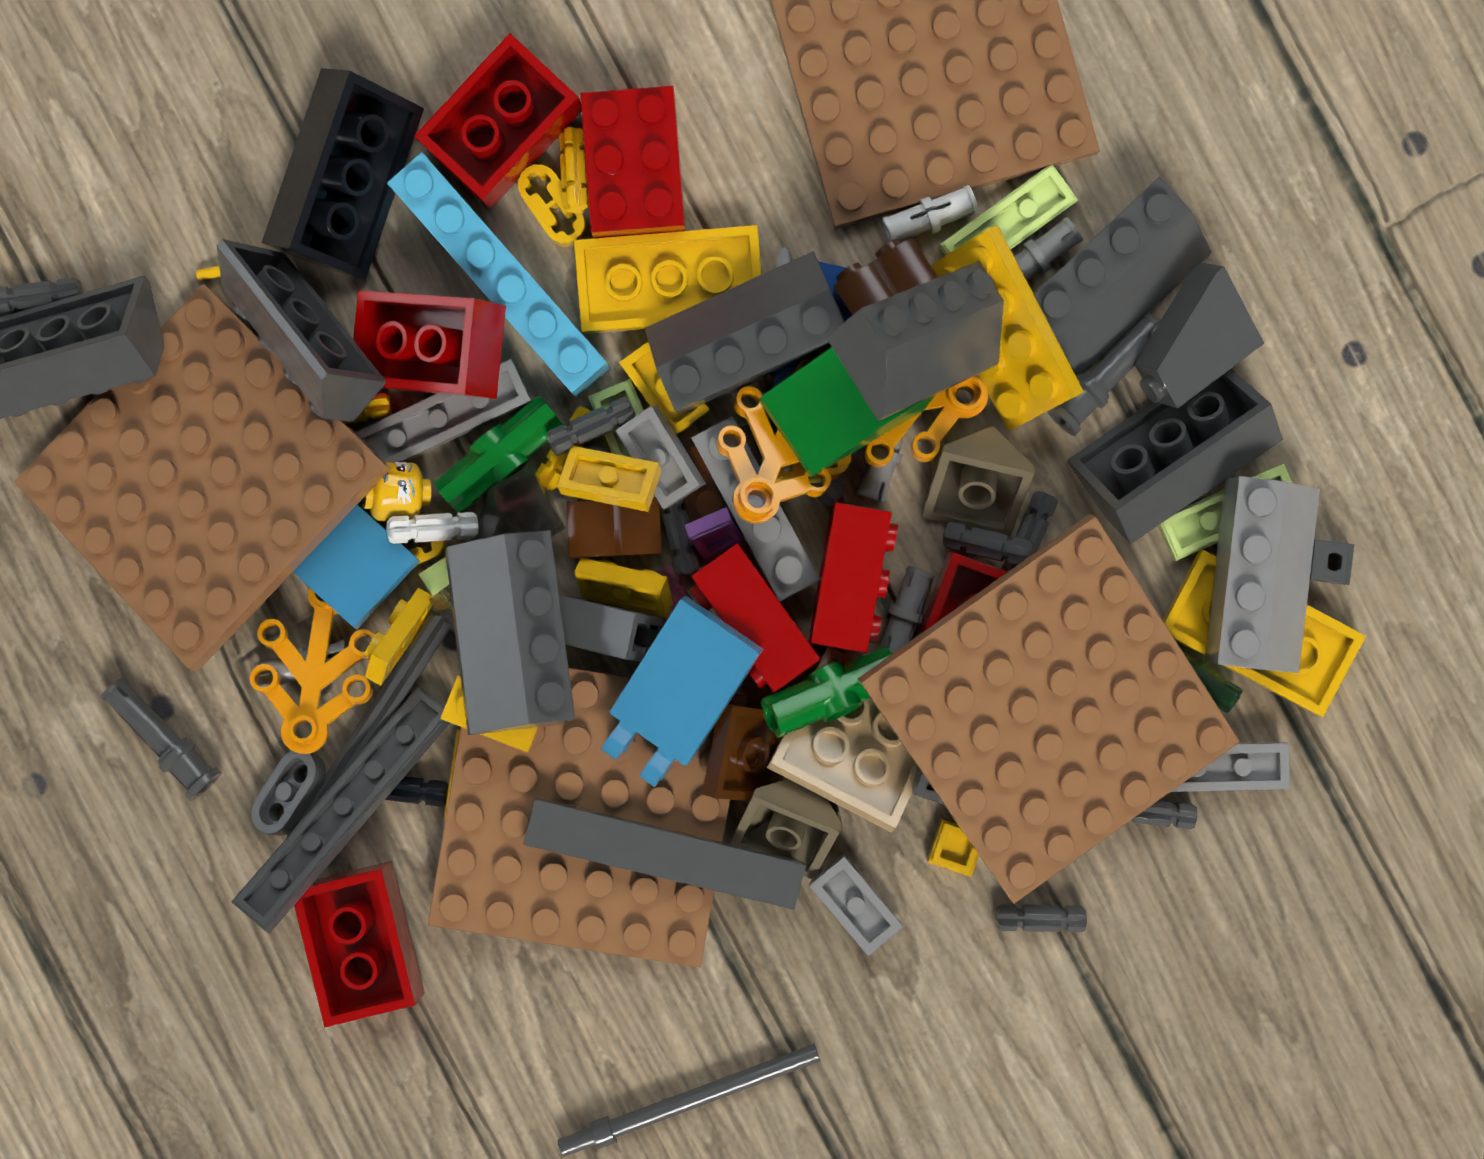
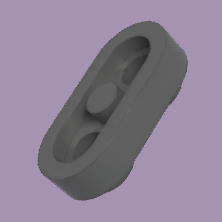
M290 751L282 757L252 806V821L260 832L283 836L290 833L297 826L325 780L326 768L319 755L315 753L298 754ZM308 768L307 777L304 780V772ZM283 807L284 813L281 816V818H279L280 809Z

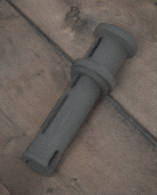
M1145 314L1142 320L1089 374H1078L1076 377L1084 393L1047 411L1053 421L1064 431L1075 436L1081 430L1080 424L1097 407L1102 409L1108 403V392L1135 366V362L1154 333L1155 326L1159 321L1153 316Z
M120 678L115 682L116 688L111 684L102 693V700L106 701L159 757L157 762L162 772H170L187 790L186 797L190 801L203 794L221 776L222 772L217 767L212 769L194 750L195 743L191 739H180L127 683L125 678Z

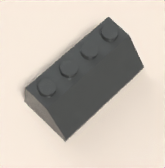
M1160 177L1034 294L1076 376L1084 373L1139 322L1145 314L1187 277L1194 266L1203 262L1212 253L1192 211Z
M222 239L217 245L222 288L234 302V310L242 318L249 321L259 334L258 341L277 357L284 367L283 373L292 383L301 388L310 400L308 404L315 414L325 420L354 422L386 384V380L285 253Z
M812 251L646 327L645 332L656 369L672 406L676 412L684 413L831 347L827 337L845 321L815 252Z
M978 261L861 308L831 333L827 340L877 421H880L996 366L999 363L1004 300L997 291L993 279L985 272Z
M140 276L0 317V419L9 416H22L31 410L49 405H62L71 399L89 394H102L111 388L132 382L142 383L156 376L164 350V341L150 282L146 276Z
M1230 369L1179 408L1159 402L1149 403L1067 461L1105 518L1132 544L1281 442L1283 438L1272 404L1236 372Z
M551 531L502 534L447 546L445 548L468 735L560 725L575 719Z

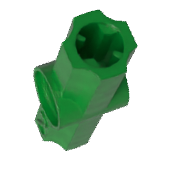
M539 395L534 400H531L521 411H518L503 426L498 424L483 434L469 448L470 453L433 484L447 503L457 513H462L478 501L494 485L497 484L499 486L517 474L530 461L529 456L548 442V431L564 424Z
M884 647L846 664H842L840 661L828 664L804 678L803 682L764 697L761 705L764 719L770 731H773L777 738L821 719L824 722H829L854 711L861 706L862 702L871 699L858 681V678L893 653L887 647Z

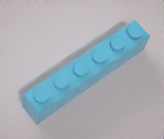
M422 152L387 182L489 300L506 306L505 318L576 398L611 369L604 358Z

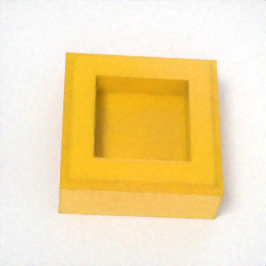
M941 817L927 862L972 877L979 857L978 853L956 822Z

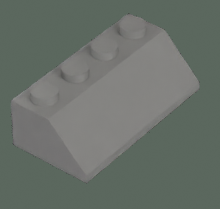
M1243 476L1226 479L1204 662L1299 673L1320 489L1287 481Z

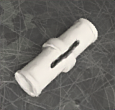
M966 185L962 189L933 200L929 196L920 199L919 205L889 217L885 216L882 218V223L889 242L894 239H899L901 242L927 231L931 234L940 232L941 226L971 214H977L978 205L971 187Z

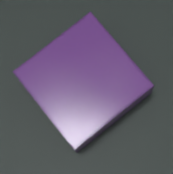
M727 507L685 525L688 538L703 559L728 550L737 543L742 544L745 542L743 533Z

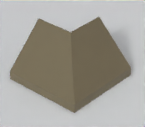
M994 426L940 447L934 460L922 517L944 523L957 522L968 525L970 529L978 527L1011 537L1033 479L1035 466Z
M785 779L755 789L730 844L804 862L806 867L803 876L813 880L840 833L842 827L841 816L833 810L826 798L789 779Z

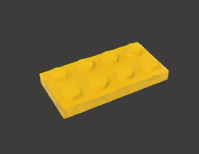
M758 225L574 240L581 332L583 334L645 329L654 323L762 275Z
M996 225L986 229L939 259L931 267L937 276L940 277L979 261L985 272L993 279L997 291L1004 300L999 363L978 375L984 381L988 394L1009 432L1084 393L999 226Z
M1200 550L1162 621L1175 641L1205 656L1217 557L1205 550ZM1307 605L1299 673L1222 666L1319 717H1324L1366 636Z

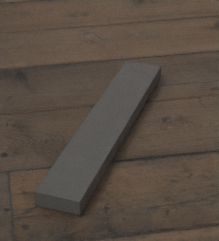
M418 686L231 902L270 934L448 727L450 722L440 719L445 706Z
M535 797L523 844L793 910L796 906L806 864L801 861Z

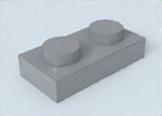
M659 405L650 406L615 430L631 457L659 463L662 473L654 495L663 509L671 507L706 484Z
M844 854L809 882L810 888L868 956L903 928L900 920Z

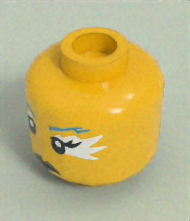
M385 462L391 470L362 499L363 509H369L372 517L379 521H388L392 516H408L409 519H412L414 515L420 514L422 506L430 505V479H422L420 468L415 463Z

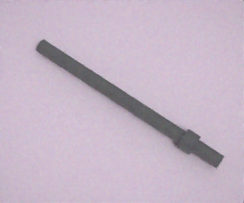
M815 1044L809 1045L610 1120L609 1116L590 1122V1128L558 1139L561 1155L566 1157L595 1145L601 1149L617 1143V1137L820 1062Z

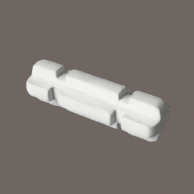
M473 512L457 513V516L454 517L451 513L414 515L412 519H409L408 516H392L387 521L386 526L388 540L393 544L408 543V540H411V538H413L414 542L451 540V537L456 536L457 540L473 539L479 530L477 515Z

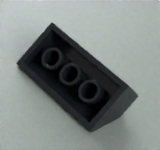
M321 68L262 243L299 259L366 281L395 196V192L387 182L404 168L424 108L350 70Z

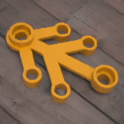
M805 359L801 361L796 366L793 374L801 368H803L808 363H810L811 361H813L814 359ZM746 386L737 393L734 400V409L738 415L747 419L762 455L763 463L758 474H756L744 449L746 436L739 427L733 425L724 427L716 439V448L721 455L728 457L739 483L732 497L736 513L747 522L759 524L767 522L776 514L780 502L804 494L810 497L823 495L831 484V475L827 469L816 474L823 481V486L818 488L809 483V475L806 471L803 476L775 483L781 468L800 461L778 429L774 435L764 408L759 401L760 397L763 396L761 391L755 387ZM741 398H753L756 402V407L748 408L744 406ZM723 437H735L739 446L734 448L728 447L724 443ZM756 495L760 497L763 501V506L760 508L751 506L748 502V496Z
M976 375L937 393L924 409L943 408L928 431L920 432L913 439L910 450L916 460L920 462L933 460L940 450V442L959 418L968 419L975 417L984 409L988 401V390L980 377ZM959 390L968 391L972 396V401L966 404L961 403L956 397V392ZM922 412L868 443L865 450L866 461L876 468L888 465L893 458L894 448ZM920 440L930 441L933 445V452L929 454L921 453L918 450L917 442ZM881 445L886 448L888 456L882 460L876 459L871 453V448Z
M311 588L308 590V600L314 608L306 661L289 640L288 630L279 620L267 619L259 625L257 630L260 642L267 648L275 651L301 685L299 707L280 685L281 676L272 666L268 664L256 666L251 671L249 678L252 687L258 692L265 694L283 717L284 721L281 727L282 740L290 750L298 754H311L318 751L327 741L329 735L328 725L354 705L366 703L373 693V687L366 677L359 674L351 675L344 681L342 692L319 708L321 691L362 659H369L364 656L365 652L357 650V643L363 637L373 639L375 634L367 629H360L354 632L350 638L349 646L326 662L333 616L338 613L326 602L320 601L318 595ZM271 627L280 628V636L275 641H267L265 638L267 630ZM263 672H271L273 675L271 684L266 687H260L258 684L259 676ZM356 682H363L366 687L364 694L360 697H352L350 695V688ZM303 722H309L312 726L310 735L306 738H299L296 734L297 727Z

